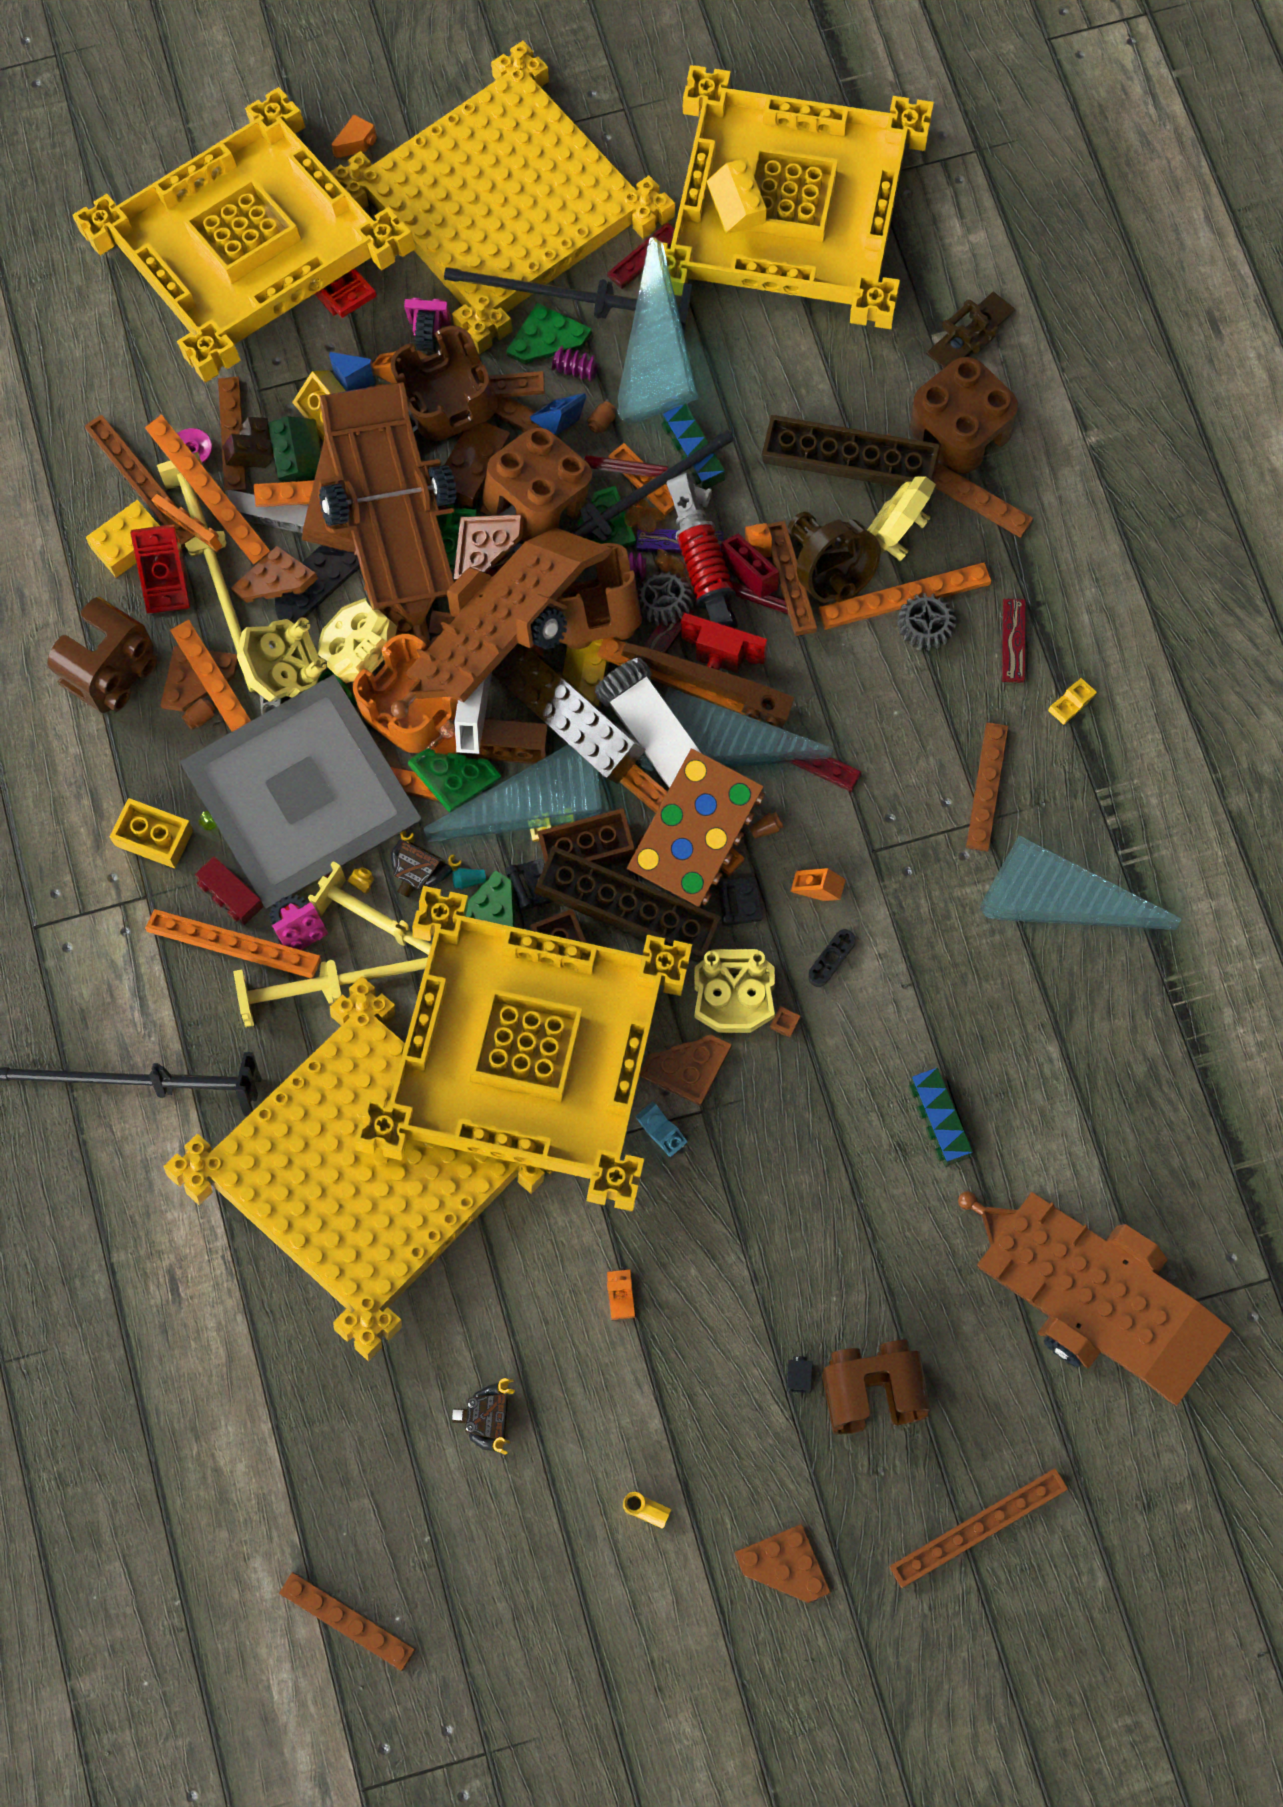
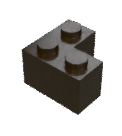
M247 417L239 429L240 434L230 435L223 445L226 465L267 467L274 457L268 418Z

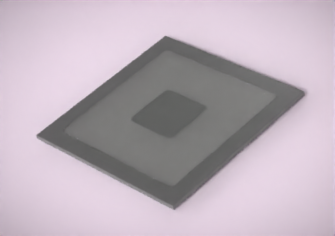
M335 675L328 677L180 761L266 910L273 907L277 901L280 903L282 901L281 898L285 897L287 899L289 895L299 892L320 880L323 876L325 877L332 873L331 863L333 861L342 867L422 821Z

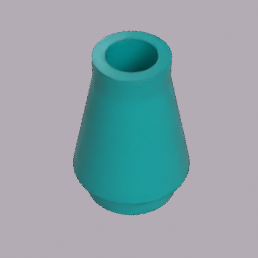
M458 868L452 871L454 888H460V890L486 881L484 869Z

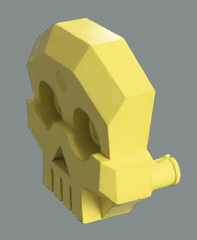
M926 476L915 477L912 482H905L892 499L884 504L868 528L878 539L881 554L887 550L901 561L909 550L900 545L898 541L914 522L923 528L927 524V520L930 519V516L926 515L922 509L930 499L936 484Z
M364 598L342 607L322 629L316 652L318 657L323 658L327 663V667L345 683L353 682L363 668L372 673L384 660L382 648L396 635L397 626L379 609L372 610L370 601Z
M306 618L298 619L295 624L288 619L274 621L269 626L246 627L241 633L237 653L241 669L248 685L269 702L276 701L285 696L293 698L316 685L318 678L327 666V664L322 666L325 660L318 657L308 632L310 624L305 627L309 623Z
M712 949L708 951L704 959L695 966V990L698 992L695 1018L718 1033H751L775 1017L771 995L775 986L774 966L765 959L763 952L757 949ZM731 974H738V975H737L736 978L734 979ZM718 990L722 994L718 997L714 996V991ZM752 990L756 994L751 997L747 993Z

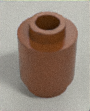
M604 401L603 404L600 403L587 418L589 429L595 433H603L616 418L617 409L607 401Z
M200 698L184 711L185 714L182 716V719L191 730H194L196 727L200 728L215 716L213 713L215 708L207 699L203 701Z

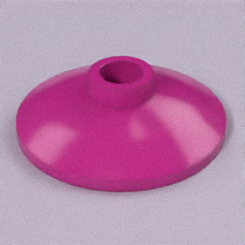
M189 428L177 433L190 450H195L192 453H199L202 464L209 458L212 451V443L205 432Z

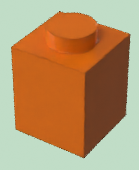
M767 524L745 527V540L763 557H771L772 536Z

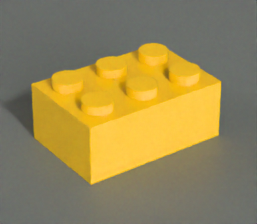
M136 500L86 536V539L93 552L117 578L136 564L130 534L131 530L160 525L142 504Z
M128 798L110 835V839L118 848L175 869L194 829L189 820Z

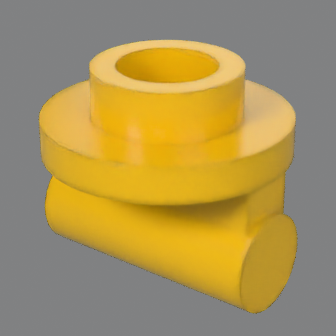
M362 867L354 869L348 879L350 884L365 894L369 892L374 881L371 871Z

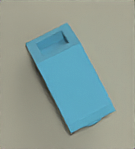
M651 1102L635 1116L645 1131L669 1157L673 1156L687 1143V1140L677 1126L667 1120L654 1102Z

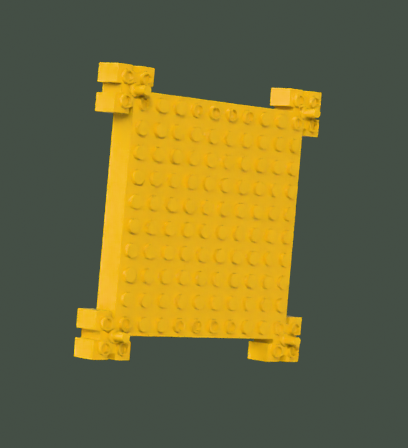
M524 41L510 49L511 55L509 57L502 54L491 62L495 82L371 166L370 160L360 151L348 159V167L345 168L339 165L330 172L363 209L369 206L367 200L379 212L389 207L398 217L399 223L403 222L411 231L416 246L414 250L416 254L463 305L452 313L454 326L462 327L470 334L479 355L493 346L492 339L495 336L500 341L512 332L511 318L506 313L534 293L462 281L444 280L446 267L546 285L633 224V229L644 239L656 231L657 222L663 226L675 217L674 201L665 192L660 194L659 185L650 176L637 183L635 189L546 94L541 87L549 82L548 66L538 56L534 58L533 50Z
M690 65L687 86H685L683 95V114L699 116L700 114L671 249H668L667 243L651 241L648 262H646L643 274V290L660 293L662 287L668 288V294L682 296L684 283H688V279L852 304L850 323L867 325V320L875 321V327L891 329L900 280L883 277L882 283L879 282L905 145L909 144V149L926 150L934 102L917 99V104L915 105L909 104V98L893 96L890 113L730 89L731 71L714 69V73L711 74L706 73V67ZM747 157L766 206V223L726 235L709 191L707 180L726 163Z
M279 87L266 94L267 100L261 103L257 100L245 107L250 121L248 125L117 206L111 197L105 194L93 202L95 207L89 210L87 207H84L72 215L81 234L87 241H90L92 247L100 256L117 244L189 330L190 333L179 339L177 343L183 357L191 367L195 368L197 374L205 383L219 375L222 366L228 369L241 361L235 347L236 343L372 257V261L382 271L395 262L396 255L404 257L416 249L411 231L403 222L399 223L398 217L389 207L376 214V221L374 222L295 135L306 128L299 108L292 101L289 102L287 95Z
M423 886L419 900V911H416L412 926L413 938L431 941L432 935L434 937L389 1107L386 1109L385 1101L366 1097L362 1112L363 1124H359L355 1138L356 1150L374 1154L376 1148L383 1149V1156L402 1160L406 1147V1138L589 1178L591 1180L587 1194L588 1202L605 1205L606 1199L615 1200V1208L633 1211L644 1158L626 1155L624 1161L620 1159L660 985L664 986V993L681 996L692 944L674 941L672 947L664 945L665 938L647 935L643 955L465 917L468 909V895L450 892L448 898L441 896V889Z
M361 976L349 988V998L342 994L330 1006L331 1017L341 1025L336 1032L213 1150L211 1145L197 1133L184 1146L186 1154L183 1157L178 1153L175 1154L164 1165L166 1175L179 1187L184 1183L186 1194L198 1205L213 1193L212 1185L339 1301L346 1310L333 1322L334 1330L347 1342L354 1338L355 1350L369 1362L382 1348L381 1338L384 1336L389 1341L402 1328V1320L389 1309L402 1293L517 1176L518 1183L532 1194L544 1182V1171L551 1175L553 1170L406 1138V1147L402 1160L383 1156V1149L376 1148L374 1154L356 1150L355 1138L359 1124H363L362 1112L366 1097L385 1101L386 1109H388L405 1043L385 1026L395 1016V1004L382 993L376 997L375 987Z

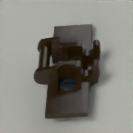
M994 291L979 305L967 299L961 309L949 320L942 322V328L947 334L926 355L945 368L958 358L965 357L971 353H979L999 333L998 326L1015 311V308ZM970 312L969 318L972 319L971 323L966 327L963 325L957 327L956 324Z

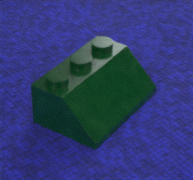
M286 416L268 422L278 479L281 482L314 481L322 451L316 420Z

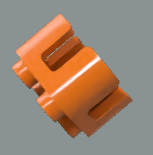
M400 634L391 638L383 646L382 654L385 661L383 668L375 677L369 670L363 668L354 680L353 692L360 714L366 723L403 751L419 753L428 749L453 722L456 716L458 700L452 697L416 698L409 706V712L406 717L396 718L391 712L392 704L395 701L403 700L409 693L408 690L416 682L410 679L405 672L420 657L417 649L427 650V645L418 637L410 634Z

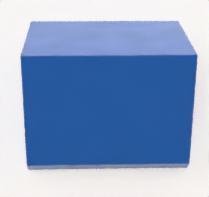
M330 352L329 357L334 376L346 391L364 389L376 383L371 359Z
M582 393L555 399L531 415L530 419L541 428L549 430L554 435H558L580 419L586 394Z

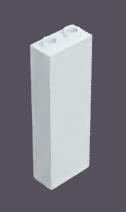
M492 672L464 703L458 700L455 716L457 752L479 754Z
M646 676L613 699L610 705L633 738L646 749L645 755L670 788L690 749L700 751Z

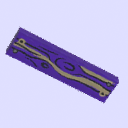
M638 529L637 551L682 553L676 540L678 530ZM716 531L714 536L718 538L717 543L721 547L724 532Z

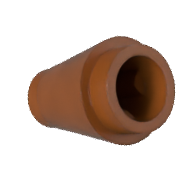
M775 811L772 814L770 812L749 829L754 839L780 832L779 829L783 828V824Z

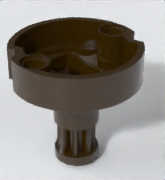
M804 511L795 515L788 525L789 535L803 544V549L797 562L799 582L818 601L827 603L830 599H834L838 603L845 601L860 592L875 574L880 561V544L878 539L859 521L851 519L849 522H842L838 519L820 526L811 513Z

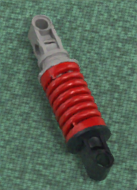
M684 473L668 480L667 486L678 515L676 523L680 530L676 533V540L682 551L684 563L687 565L686 569L689 573L691 585L694 588V594L697 596L696 605L698 608L708 610L710 621L734 629L738 628V623L730 601L736 597V591L729 581L730 576L727 573L728 569L725 566V560L722 558L721 547L717 543L718 538L714 536L716 532L715 524L706 521L705 511L700 510L693 481L688 473Z

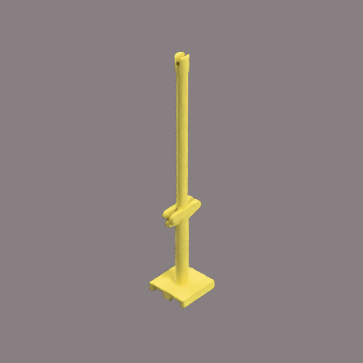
M193 453L194 456L198 459V461L202 464L199 453ZM171 461L158 464L157 467L166 490L181 486L191 518H198L205 525L204 528L208 530L194 489ZM215 531L219 535L217 539L222 544L221 548L225 547L227 542L224 531ZM194 537L185 543L186 549H188L192 557L205 555L238 653L242 631L215 551ZM246 681L249 692H256Z
M334 861L331 863L333 871L328 878L323 876L318 882L320 890L317 895L313 896L310 894L308 897L318 915L322 916L332 900L395 936L396 941L400 945L405 946L406 943H409L429 955L431 943L426 940L413 938V933L406 922L401 920L398 923L341 890L340 888L346 881L341 865Z
M428 957L338 975L335 962L329 960L327 963L326 961L321 962L320 975L317 978L248 991L243 970L233 971L245 1027L254 1026L251 1004L321 990L330 1004L341 996V985L355 983L361 976L366 980L424 970Z

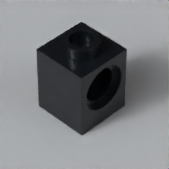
M794 1356L793 1360L788 1359L786 1392L810 1393L812 1361H807V1357Z

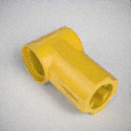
M638 1492L627 1494L623 1501V1509L628 1515L638 1517L661 1529L664 1528L671 1512L670 1508L652 1501ZM635 1497L639 1499L641 1507L638 1510H631L628 1507L627 1501L630 1498Z

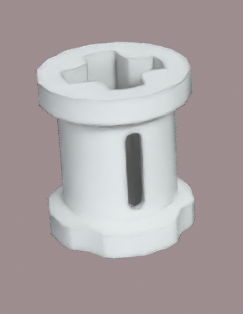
M694 484L698 503L706 508L711 498L712 489L708 488L705 490L696 487Z

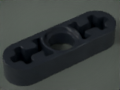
M847 929L838 931L812 965L808 973V980L813 986H824L852 950L855 944V935L852 931ZM846 936L849 937V941H848V942H849L850 944L844 943V945L841 947V951H840V950L838 949V947H839V945H840V943H841L840 937H841V938H845ZM828 953H835L838 956V961L836 963H828L825 956ZM822 966H824L826 968L823 971L822 975L824 979H814V972L819 973L822 969Z

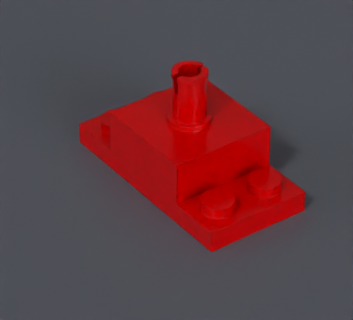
M355 268L315 293V296L333 316L339 314L341 318L377 297L375 290Z
M175 524L132 529L130 534L147 614L190 608L187 590L188 578L180 539H177Z
M687 613L683 614L681 620L682 638L690 644H696V660L708 663L707 667L716 670L723 668L738 673L743 658L750 663L764 665L767 658V639Z

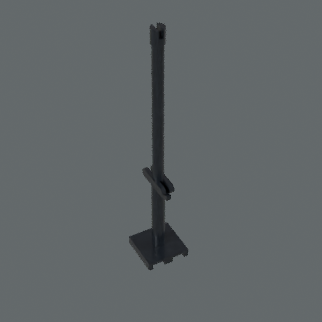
M449 267L445 268L444 280L462 281L595 303L594 317L597 319L601 317L606 319L611 308L678 318L675 341L683 342L692 284L684 283L681 303L678 306L614 295L612 282L608 281L607 284V281L604 279L599 281L597 293L466 272Z
M729 430L724 431L715 437L713 441L602 513H599L592 503H588L586 510L584 507L580 509L584 523L569 533L583 538L592 533L602 542L606 541L612 536V529L607 523L609 520L665 485L668 480L677 477L718 449H722L733 442V435ZM520 542L512 548V555L522 546Z
M244 1052L238 1077L170 1074L159 1063L152 1064L150 1074L30 1070L0 1067V1081L23 1080L153 1086L156 1095L160 1098H164L166 1092L167 1095H172L173 1088L235 1090L244 1116H248L253 1112L251 1101H257L258 1097L255 1082H261L262 1078L253 1052Z

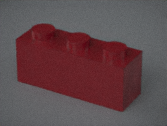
M739 533L721 542V552L723 553L722 558L725 560V566L760 599L778 590L779 571Z
M215 856L195 873L198 880L197 886L204 893L209 891L213 895L212 900L220 908L224 905L229 910L227 914L235 922L240 920L245 925L264 907L261 900Z

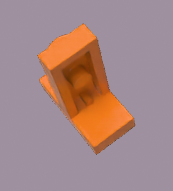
M631 1271L607 1272L611 1320L635 1318Z

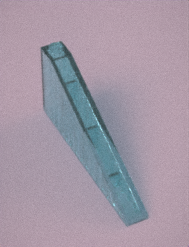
M651 237L649 240L617 399L619 405L617 409L618 415L621 420L630 425L698 399L663 243L655 237Z
M668 687L664 696V702L699 751L726 767L791 763L793 760H825V758H831L833 755V748L675 689ZM643 753L638 759L639 764L646 770H656L645 753Z
M568 744L424 828L426 839L428 842L541 828L549 825L556 826L603 814L599 771Z
M1018 836L981 902L979 909L988 918L1006 921L1173 930L1177 929L1181 918L1021 836Z

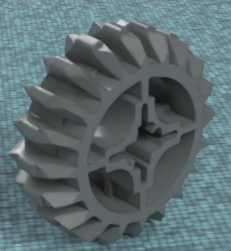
M661 571V574L657 576L653 573L652 578L646 577L645 583H640V589H637L641 616L644 620L647 619L650 624L655 622L659 626L661 622H664L667 626L668 622L671 621L676 624V619H682L684 613L689 614V608L693 605L694 595L692 587L685 577L681 578L679 573L673 575L671 571L668 574H664ZM676 592L680 593L679 598L675 597ZM650 599L654 602L652 605L648 603Z
M926 593L923 594L922 598L916 594L914 600L909 598L907 605L903 604L901 606V611L898 613L899 620L897 621V626L900 627L899 633L904 635L903 639L905 642L911 640V647L918 644L919 650L926 646L929 651L931 650V645L938 649L940 643L945 645L947 639H951L953 636L952 632L956 629L955 623L957 620L956 616H953L955 611L954 609H949V602L943 603V597H940L938 600L935 599L934 593L931 595V598L927 597ZM922 610V613L911 617L915 612ZM925 615H926V620L928 621L929 627H927V623H926V621H925ZM939 626H943L941 630L931 634L932 630L939 629Z
M633 658L604 677L596 686L594 692L604 706L610 707V702L646 676L650 679L652 672L647 663L641 658Z

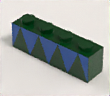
M686 403L663 413L662 429L666 435L669 434L672 438L671 444L676 452H680L681 461L708 444L706 437ZM715 453L689 468L693 483L699 485L702 489L706 490L725 481V470Z
M938 1067L913 1076L910 1082L911 1085H908L911 1096L918 1100L919 1106H917V1110L921 1119H925L927 1122L926 1132L930 1141L934 1140L937 1148L934 1151L938 1161H943L946 1167L971 1158L972 1149Z

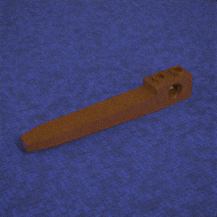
M625 643L621 654L630 660L641 658L651 669L744 704L742 713H745L751 719L766 721L772 727L782 728L795 698L754 681L650 648ZM763 704H769L772 707V710L765 709L763 707Z

